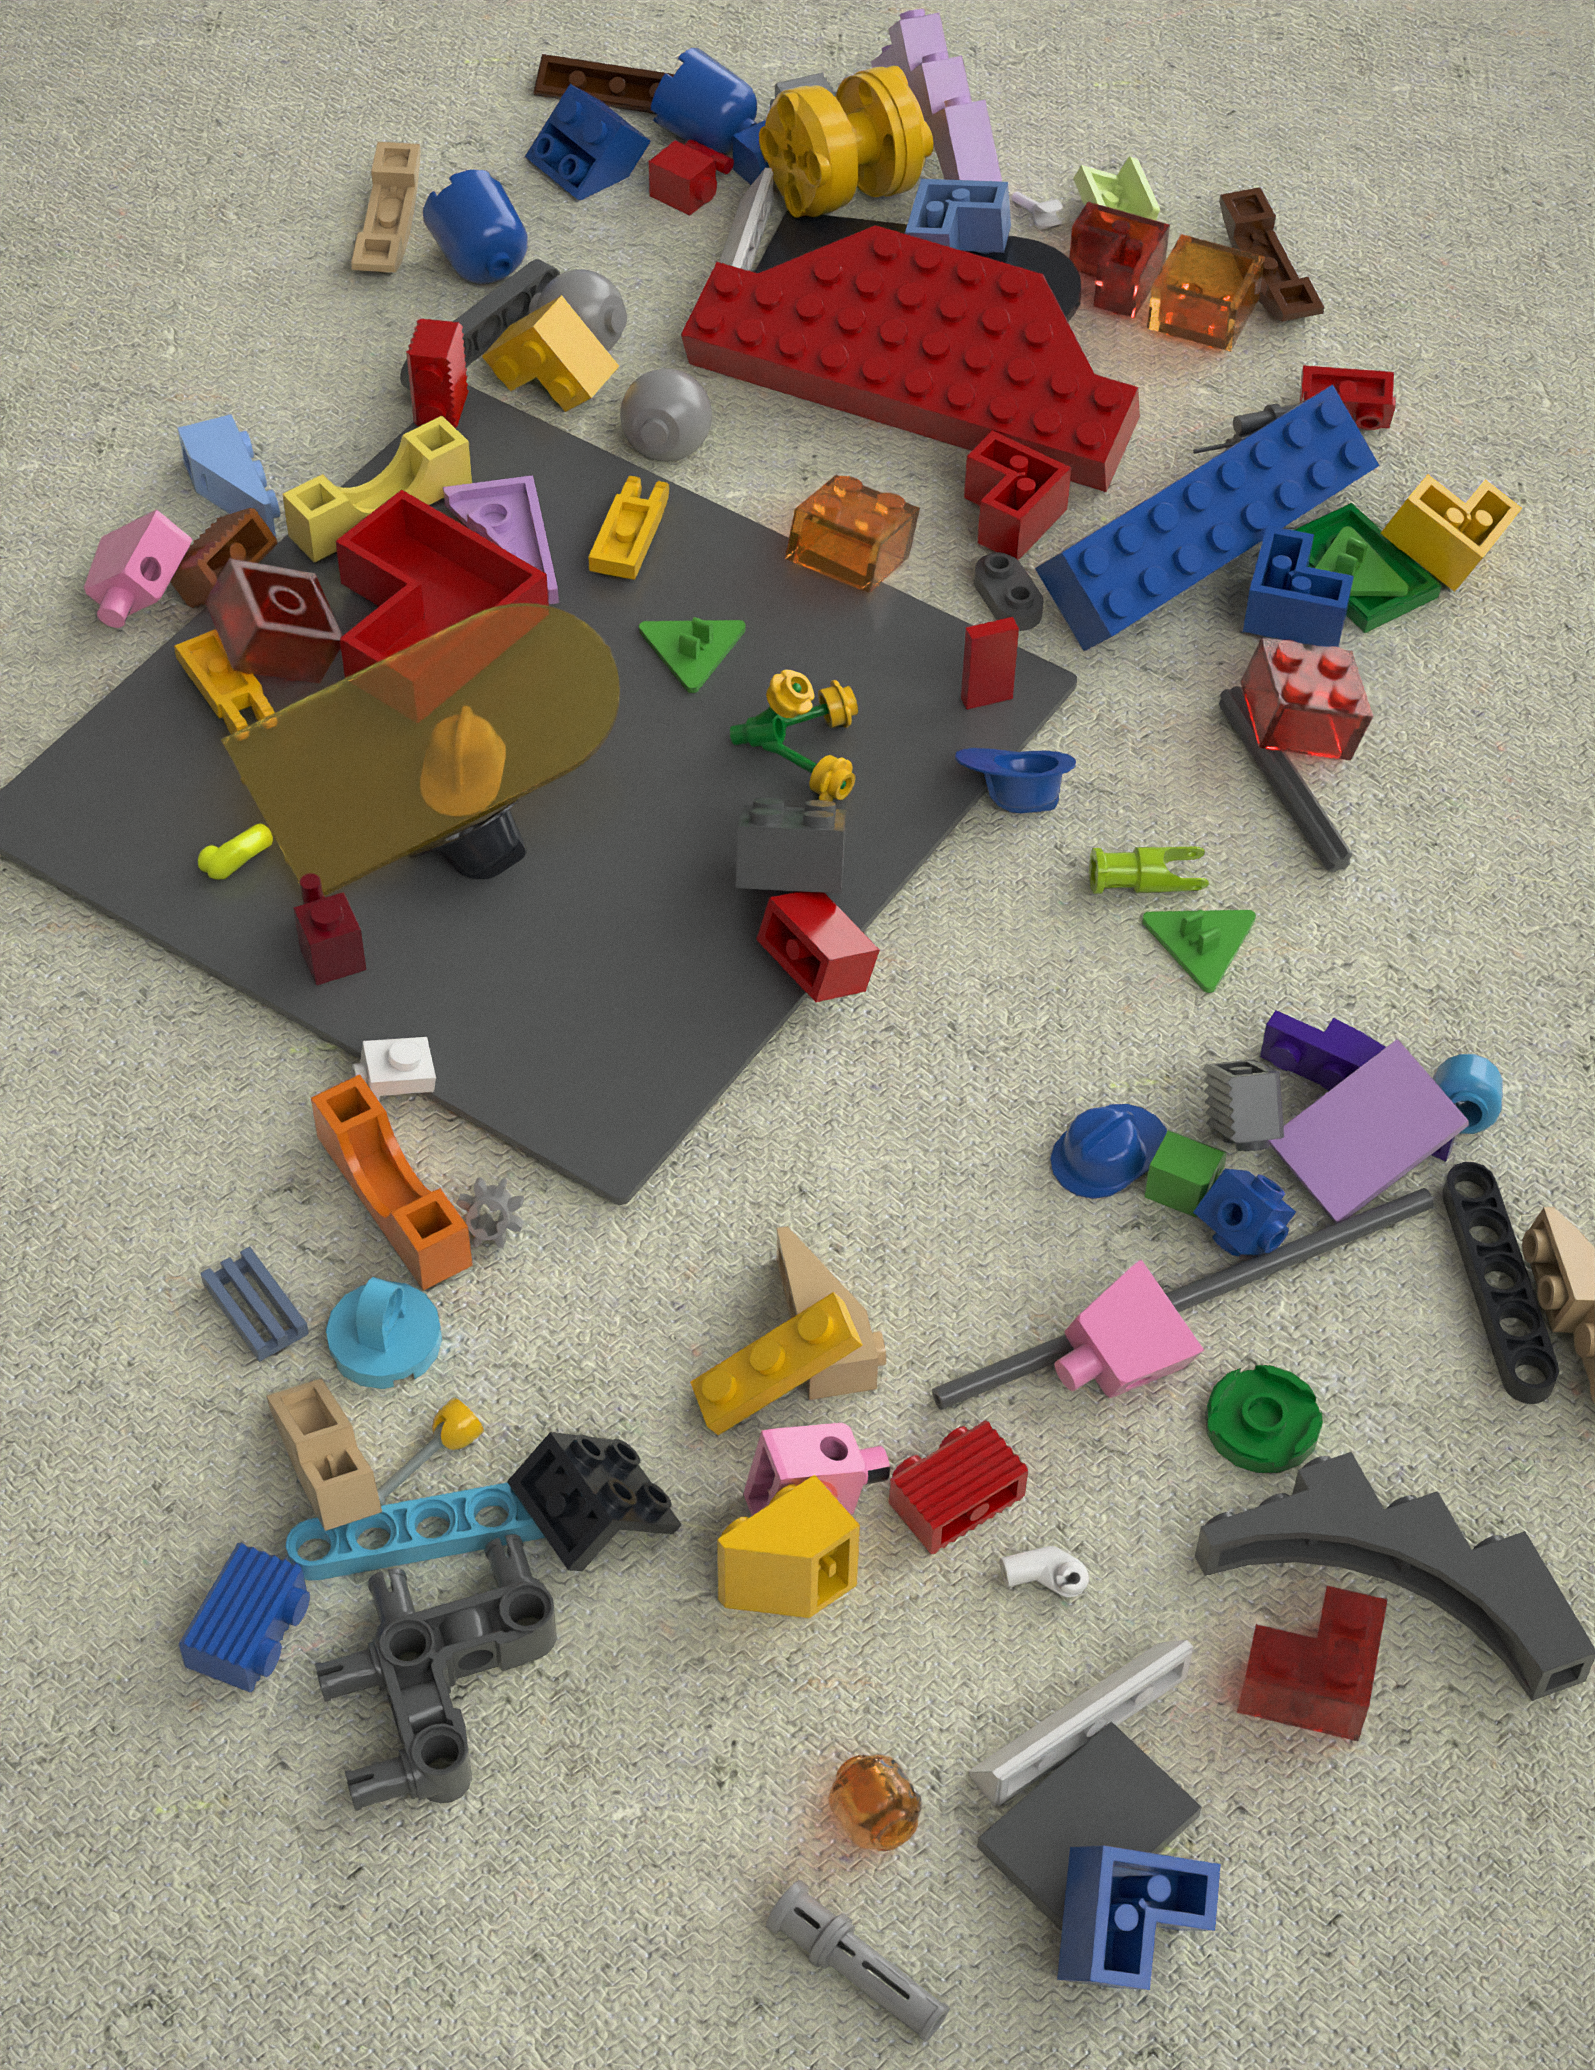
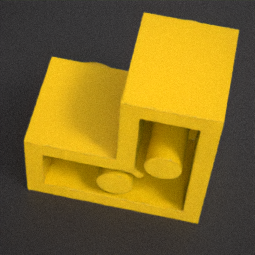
M562 295L510 325L481 356L491 367L497 378L510 391L537 377L550 396L565 412L591 399L619 367Z
M1427 474L1380 534L1455 592L1510 525L1522 507L1486 479L1468 501L1464 503Z

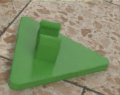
M1349 526L1342 528L1315 567L1316 569L1354 576L1350 596L1403 597L1408 593V584Z
M694 617L692 621H643L639 624V633L689 693L699 691L746 631V624L742 620H702Z
M1201 909L1198 911L1146 912L1143 915L1142 924L1204 992L1212 993L1216 990L1252 928L1256 914L1252 910L1202 911Z

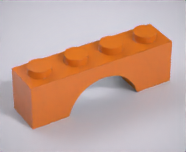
M359 1074L311 1097L317 1138L422 1290L424 1291L473 1266L468 1226L441 1188L431 1192L416 1176L396 1140L386 1110Z

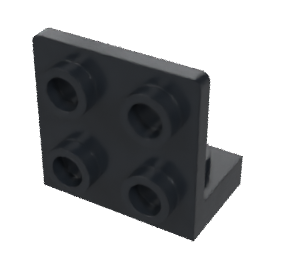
M550 1432L507 1481L567 1570L583 1571L619 1530L674 1534L681 1527L680 1521L670 1509L672 1503L668 1495L649 1480L639 1466L640 1457L637 1452L620 1439L612 1440L588 1437L583 1434L572 1435Z

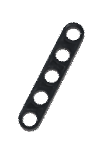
M1476 1162L1456 1164L1447 1175L1442 1192L1443 1202L1502 1384L1507 1393L1517 1401L1525 1404L1543 1402L1551 1396L1559 1374L1558 1362L1496 1178L1488 1168ZM1470 1181L1480 1186L1484 1194L1481 1197L1468 1198L1462 1196L1456 1190L1455 1185L1459 1182ZM1476 1226H1486L1494 1230L1499 1239L1493 1243H1482L1473 1238L1469 1230ZM1492 1271L1503 1272L1511 1277L1514 1286L1508 1289H1497L1487 1283L1484 1275ZM1505 1318L1520 1319L1527 1324L1530 1332L1524 1336L1510 1335L1502 1329L1500 1321ZM1522 1365H1532L1543 1372L1546 1380L1540 1384L1526 1383L1517 1376L1515 1369Z

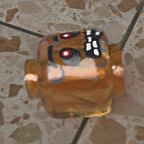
M879 1754L871 1756L857 1755L848 1759L838 1769L836 1779L828 1794L831 1811L850 1840L859 1848L877 1849L884 1852L893 1850L908 1841L918 1827V1818L922 1810L921 1796L904 1770L891 1756Z

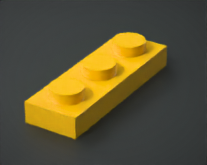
M832 1292L693 1379L690 1383L706 1426L717 1435H720L857 1350L863 1344L845 1302Z

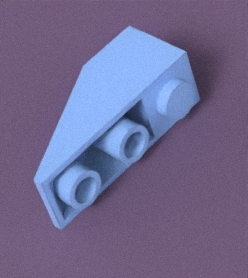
M231 414L177 428L183 463L195 491L229 514L247 508L256 509L276 537L274 518L280 517L278 501L273 489L265 491L267 481L260 460L252 461L251 459L254 458V453L247 431L239 432Z

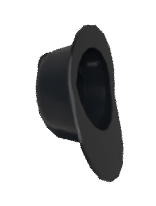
M514 800L481 822L457 830L419 847L409 853V858L418 857L437 850L464 876L473 879H489L501 874L522 860L527 853L526 845L510 811V808L517 804L519 800Z

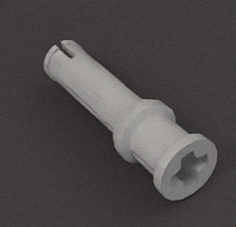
M798 1880L790 1886L771 1911L766 1922V1928L775 1934L780 1931L785 1933L810 1953L809 1962L818 1968L821 1966L824 1969L832 1966L865 1992L872 2000L879 2003L916 2032L924 2042L928 2041L945 2020L950 2010L949 2006L941 2003L903 1973L896 1965L889 1962L854 1934L855 1926L852 1924V1919L843 1913L836 1916L808 1894L809 1886ZM868 1970H870L872 1973H874L876 1976H878L881 1980H883L886 1984H888L890 1987H892L895 1991H897L899 1994H901V1995H902L904 1998H906L907 2000H905V1999H903L901 1996H899L896 1992H894L891 1988H889L887 1985H885L882 1981H880L877 1977H875L873 1974H871Z

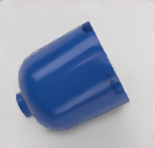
M690 48L678 57V60L683 62V64L672 77L665 73L662 77L651 104V110L657 114L653 121L685 142L692 139L726 155L733 151L732 135L757 124L755 122L757 115L756 95L744 80L699 48Z
M470 169L453 174L449 177L452 184L444 188L438 195H436L435 191L429 194L423 207V222L461 278L476 284H490L500 281L512 274L521 265L528 248L526 229L499 181L493 179L488 171Z

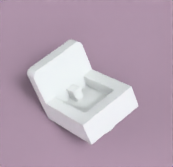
M427 1037L362 1042L360 1063L352 1064L351 1078L360 1074L378 1101H380V1096L434 1092L436 1076Z

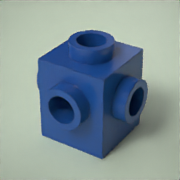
M1225 1168L1193 1213L1215 1231L1212 1238L1222 1249L1234 1256L1240 1257L1241 1254L1260 1255L1265 1252L1271 1253L1278 1248L1288 1235L1289 1228L1286 1225L1295 1215L1296 1211L1282 1200L1285 1192L1269 1178L1260 1174L1255 1177L1246 1170Z

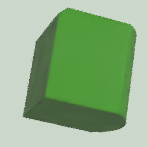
M1168 1130L1149 1165L1145 1198L1195 1218L1198 1217L1193 1212L1223 1172L1227 1153Z

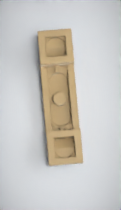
M377 142L371 169L373 186L363 232L357 233L351 261L352 270L396 272L399 269L406 251L413 221L419 178L420 144Z

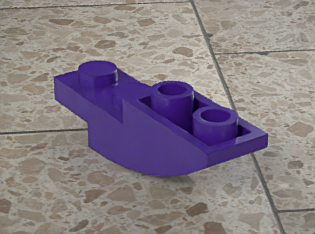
M1275 1010L1266 1024L1260 1058L1273 1063L1282 1070L1291 1071L1315 1082L1327 1091H1330L1386 1047L1363 1032L1335 1018L1332 1019L1323 1032ZM1455 1137L1431 1155L1446 1162L1451 1154Z

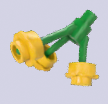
M783 670L780 674H775L770 680V686L766 692L770 707L756 717L748 718L744 724L732 725L730 728L731 741L734 745L749 743L752 747L762 746L764 750L778 754L811 773L809 787L813 792L820 795L819 800L830 802L833 801V798L843 800L851 792L855 783V775L852 773L853 766L849 760L843 757L837 759L832 755H827L817 764L782 743L785 740V729L787 727L820 716H824L830 728L843 725L845 728L850 726L852 716L858 714L855 695L850 686L842 688L837 680H832L830 687L818 690L820 705L812 707L811 701L814 700V691L808 678L793 670Z

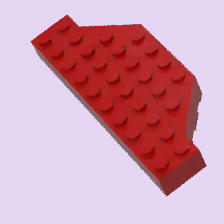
M876 225L760 273L716 262L681 333L690 365L970 451L993 430L1070 466L1071 482L1103 492H1107L1140 418L1138 387L1094 373L1043 274Z

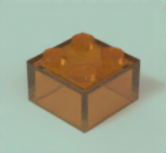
M1181 234L1152 285L1147 329L1231 352L1259 300L1265 257Z
M835 475L795 508L785 559L870 593L909 558L920 508L905 502L897 494L882 493L866 487L860 480L854 477Z

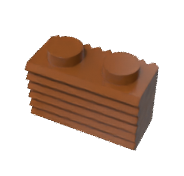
M247 508L219 517L217 522L211 524V528L205 529V533L200 534V538L194 540V544L189 546L170 583L191 608L199 607L201 604H210L212 601H221L277 545V539L256 509Z

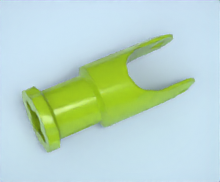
M1195 846L1135 847L1133 852L1104 853L1101 848H1092L1089 858L1091 890L1093 894H1102L1104 889L1133 888L1136 893L1203 890L1209 886L1207 879L1179 877L1171 873L1167 869L1166 864L1176 860L1199 859L1204 856L1205 850Z

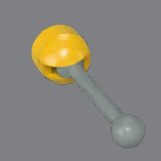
M453 1397L439 1409L432 1424L434 1438L377 1489L381 1506L385 1505V1498L442 1446L451 1450L462 1449L470 1445L484 1432L479 1419L462 1401Z

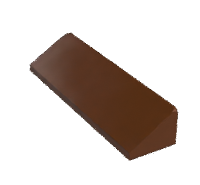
M542 54L533 93L536 96L561 99L568 86L572 84L599 99L608 107L656 114L651 110V104L655 91L665 73Z

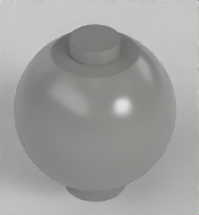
M585 269L566 271L553 278L542 292L536 293L533 296L529 306V314L562 295L607 352L618 342L627 323V313L620 292L609 279L594 271Z
M661 368L641 375L630 385L622 400L620 420L627 440L640 454L657 461H676L691 455L703 444L711 427L712 409L706 391L696 379L680 370Z

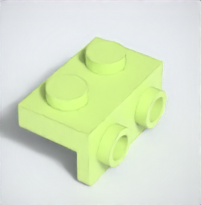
M1128 157L1117 175L1083 165L1080 166L1073 180L1092 221L1094 230L1108 239L1116 237L1139 244L1148 229L1155 224L1160 207L1138 159Z

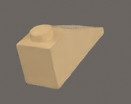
M788 1226L777 1228L776 1260L790 1319L834 1292L845 1302L863 1344L857 1350L805 1381L809 1400L877 1389L878 1366L886 1365V1350L881 1331L872 1332L867 1310Z

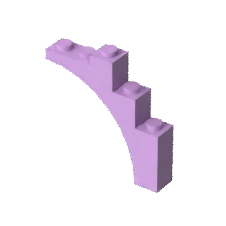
M915 9L901 13V20L889 28L892 45L881 48L882 54L871 61L872 68H886L895 65L904 72L908 86L919 103L924 121L930 127L934 142L933 146L945 180L1002 182L986 101H971L962 56L949 58L940 13L925 15L924 9Z

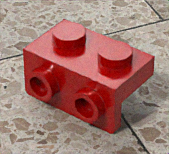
M1303 365L1300 403L1333 385L1358 428L1363 430L1390 429L1396 407V398L1393 397L1394 372Z

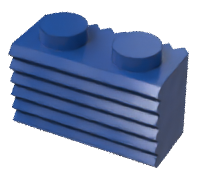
M242 1542L237 1543L179 1642L185 1667L247 1692L254 1691L255 1684L260 1680V1677H268L274 1671L281 1655L282 1644L279 1641L283 1640L284 1632L288 1630L289 1625H299L308 1609L310 1593L306 1589L302 1567L297 1563L291 1564L286 1559L280 1560L275 1555L269 1556L265 1551H258L254 1547H247Z

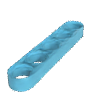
M501 1483L382 1505L381 1513L327 1531L324 1530L318 1518L308 1519L298 1523L291 1529L286 1538V1551L289 1562L291 1564L297 1563L302 1567L304 1579L324 1580L483 1550L490 1541L496 1538H500L502 1546L507 1545L506 1535L516 1534L521 1537L523 1542L542 1539L545 1536L509 1484ZM488 1506L501 1507L509 1514L506 1521L496 1527L482 1526L475 1520V1517L480 1510ZM429 1517L443 1518L450 1525L447 1532L437 1538H425L416 1529L420 1522ZM370 1528H381L390 1534L388 1542L383 1547L374 1550L361 1547L357 1540L361 1533ZM311 1539H322L331 1545L328 1554L316 1561L302 1559L298 1555V1550L303 1543Z

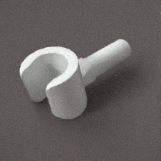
M1018 191L1013 193L1012 201L1032 213L1037 229L1041 230L1062 224V221L1056 215V211L1062 210V204L1058 199L1039 203Z

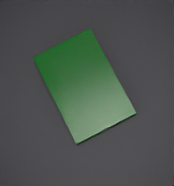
M1353 503L1294 529V531L1314 534L1308 567L1315 568L1342 528L1349 526L1408 584V593L1403 597L1350 596L1346 616L1364 633L1439 598L1441 584L1410 556L1399 550L1391 541L1380 534L1382 530Z

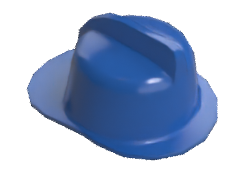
M970 748L962 749L956 752L955 760L959 764L984 773L990 798L999 807L1013 813H1031L1055 809L1059 802L1062 775L1076 767V759L1071 755L1046 750L1016 752Z
M1112 1104L1106 1107L1090 1108L1079 1114L1069 1125L1068 1130L1054 1144L1050 1158L1053 1175L1063 1188L1076 1196L1091 1199L1110 1197L1125 1189L1133 1181L1149 1171V1165L1167 1133V1128L1156 1115L1142 1107L1130 1104Z

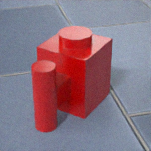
M689 139L685 145L674 140L648 161L649 196L690 216L705 203L710 202L716 195V170L725 175L729 174L733 168L734 160L692 139Z

